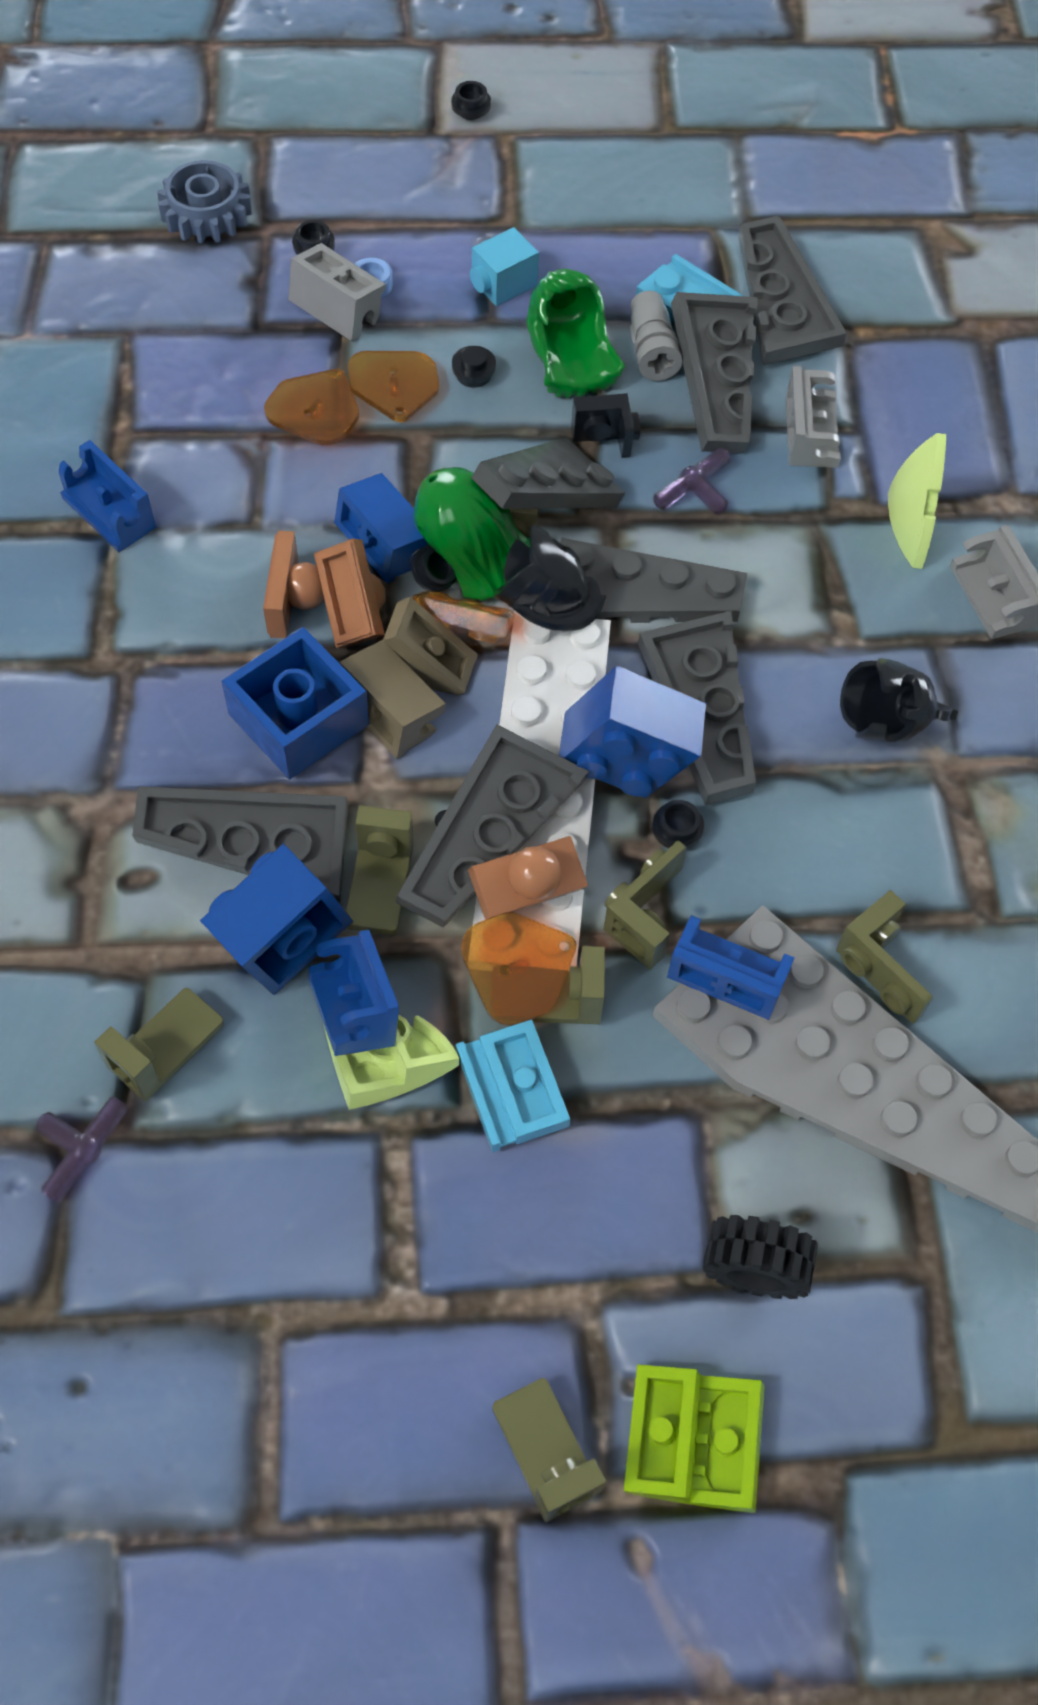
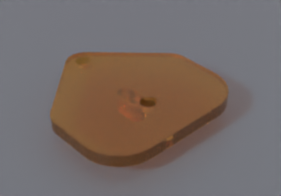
M367 350L355 353L348 362V376L352 393L395 422L407 421L438 394L439 379L436 364L424 353L418 351Z
M330 369L285 379L278 384L264 405L265 417L273 426L320 445H332L342 441L359 419L358 405L346 374L341 369Z
M508 912L471 926L463 937L461 954L487 1014L497 1023L513 1026L539 1017L553 1009L576 952L577 944L575 939L567 933L515 912ZM565 942L569 945V949L563 951L560 949L559 944ZM507 967L508 975H502L500 968Z

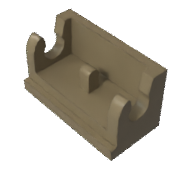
M383 640L339 662L367 692L370 725L366 728L396 759L405 755V751L422 743L436 732L437 729L427 722L433 721L443 714L446 703Z

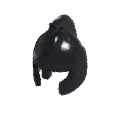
M532 525L529 528L530 547L518 539L510 547L504 565L503 578L505 585L497 589L494 597L513 608V610L529 622L548 630L568 632L580 630L590 625L601 612L606 595L601 594L598 582L594 577H586L576 552L569 546H563L557 540L551 538L544 529Z
M879 658L878 661L859 662L849 671L841 689L840 709L842 717L856 731L855 737L864 740L904 742L922 732L933 720H956L958 710L937 702L934 686L927 675L910 666L890 659Z

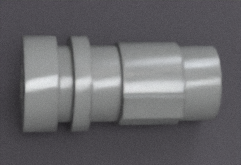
M656 291L641 292L632 299L630 304L632 322L630 331L633 344L635 345L639 371L643 377L649 380H666L674 376L682 366V354L678 338L672 330L669 312L661 294Z

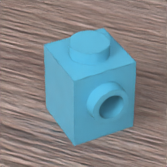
M513 227L472 247L471 282L479 293H484L495 306H498L538 285L539 252Z

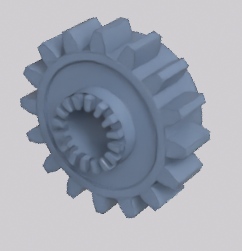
M199 160L181 165L168 178L163 179L164 189L157 191L161 221L167 222L170 233L180 230L182 240H187L191 235L197 236L198 243H203L206 236H212L216 242H220V234L226 232L228 235L235 236V225L246 227V216L252 215L249 184L243 183L241 173H235L229 166L216 161Z

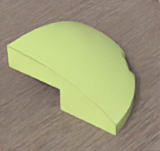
M936 433L921 444L900 467L888 491V509L892 529L899 547L913 568H923L936 520L934 515L943 479L946 434Z
M398 1015L394 1047L340 1056L334 1055L325 1029L334 1067L349 1110L405 1094L443 1076L459 1066L460 1058L448 1039L436 1027L420 1016L414 1017L413 1026H411L407 1019Z

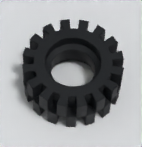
M730 1215L729 1219L721 1216L717 1218V1221L713 1220L711 1223L703 1272H706L708 1278L716 1279V1283L723 1286L732 1285V1289L739 1292L748 1290L752 1291L751 1295L762 1297V1294H768L774 1299H782V1295L789 1299H798V1296L804 1298L811 1292L818 1243L816 1240H812V1236L807 1232L798 1233L799 1228L791 1225L782 1227L779 1221L770 1219L768 1223L760 1221L759 1217L748 1216V1220L743 1219L739 1215Z

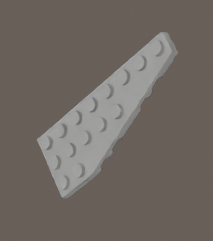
M763 905L726 940L781 962L784 953L795 957L769 1020L681 983L654 1007L652 1016L733 1090L750 1098L754 1094L781 1107L779 1111L797 1120L803 1117L834 1132L833 1137L913 1175H916L918 1172L945 1184V1190L964 1199L967 1196L977 1199L1002 1211V1217L1038 1233V1140Z

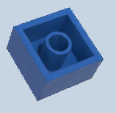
M304 627L298 629L221 680L228 714L289 780L370 725L366 690Z
M616 665L565 711L559 756L576 764L577 767L588 770L587 778L598 779L621 788L626 794L647 798L701 756L706 703Z
M283 843L275 852H268L261 856L252 866L250 875L233 890L221 893L215 898L209 907V912L200 919V922L249 974L270 993L275 995L318 955L315 947L319 943L335 939L353 920L330 891Z

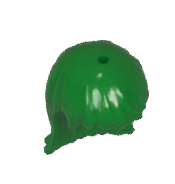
M557 269L548 272L532 292L526 321L532 346L544 363V385L548 387V393H554L556 397L564 396L565 398H570L573 395L583 397L589 391L593 393L598 390L606 391L610 386L617 383L625 368V363L620 359L608 338L601 290L588 275L579 271Z
M461 467L436 469L419 486L413 514L415 526L427 543L452 567L465 598L481 601L496 598L494 594L497 589L505 585L503 578L504 565L510 547L516 539L530 547V537L524 535L517 528L510 509H502L471 478L474 472Z

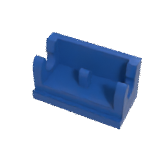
M91 440L79 446V457L82 459V464L77 471L72 472L73 469L64 460L60 463L59 476L64 488L60 492L62 499L118 553L156 528L148 494Z
M383 473L339 488L334 523L349 540H363L367 561L386 583L394 581L395 577L412 571L414 555H411L416 550L428 545L415 526L413 518L414 508Z
M691 915L672 954L667 978L769 1020L795 957L784 953L781 962L701 930L699 925L702 919Z
M359 931L356 936L329 939L319 943L315 947L318 957H328L334 954L340 955L334 962H322L308 967V979L334 1055L340 1056L394 1047L399 1005L370 931Z

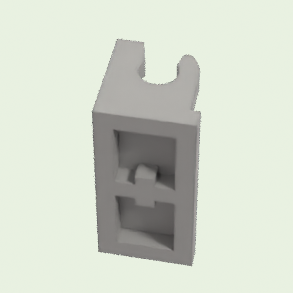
M320 243L291 258L288 300L350 341H354L361 335L362 320L366 313V321L371 325L376 324L380 313L381 296L385 292L386 284Z
M792 366L785 397L789 466L839 467L841 457L838 448L840 437L837 434L836 391L813 388L817 384H835V374L832 372L804 370L802 366Z
M1009 524L1000 526L999 530L977 535L966 540L963 543L966 551L974 552L953 558L950 568L990 638L995 639L1038 627V573Z

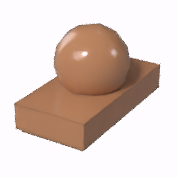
M278 530L274 539L263 611L267 633L270 635V638L285 639L288 634L292 606L302 610L314 609L322 604L325 599L317 565L308 562L299 563L295 532Z
M350 539L314 553L336 648H348L385 635L380 617V611L386 601L385 587L381 579L370 573L363 540Z
M571 836L539 846L526 847L516 853L480 863L468 869L485 921L588 887Z

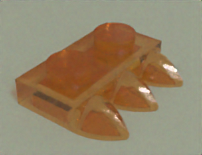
M422 591L413 595V599L449 630L451 625L470 629L468 634L470 638L496 643L498 636L505 638L512 633L516 613L508 608L484 606L482 603L471 599H453L442 592Z

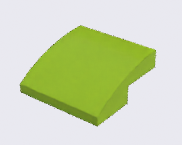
M637 1364L623 1491L627 1494L676 1503L756 1513L765 1390L763 1382L752 1379L700 1375L697 1369Z

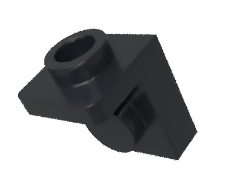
M628 393L573 397L571 419L573 442H597L618 439L621 458L631 457L633 440L640 439V418L638 412H631Z

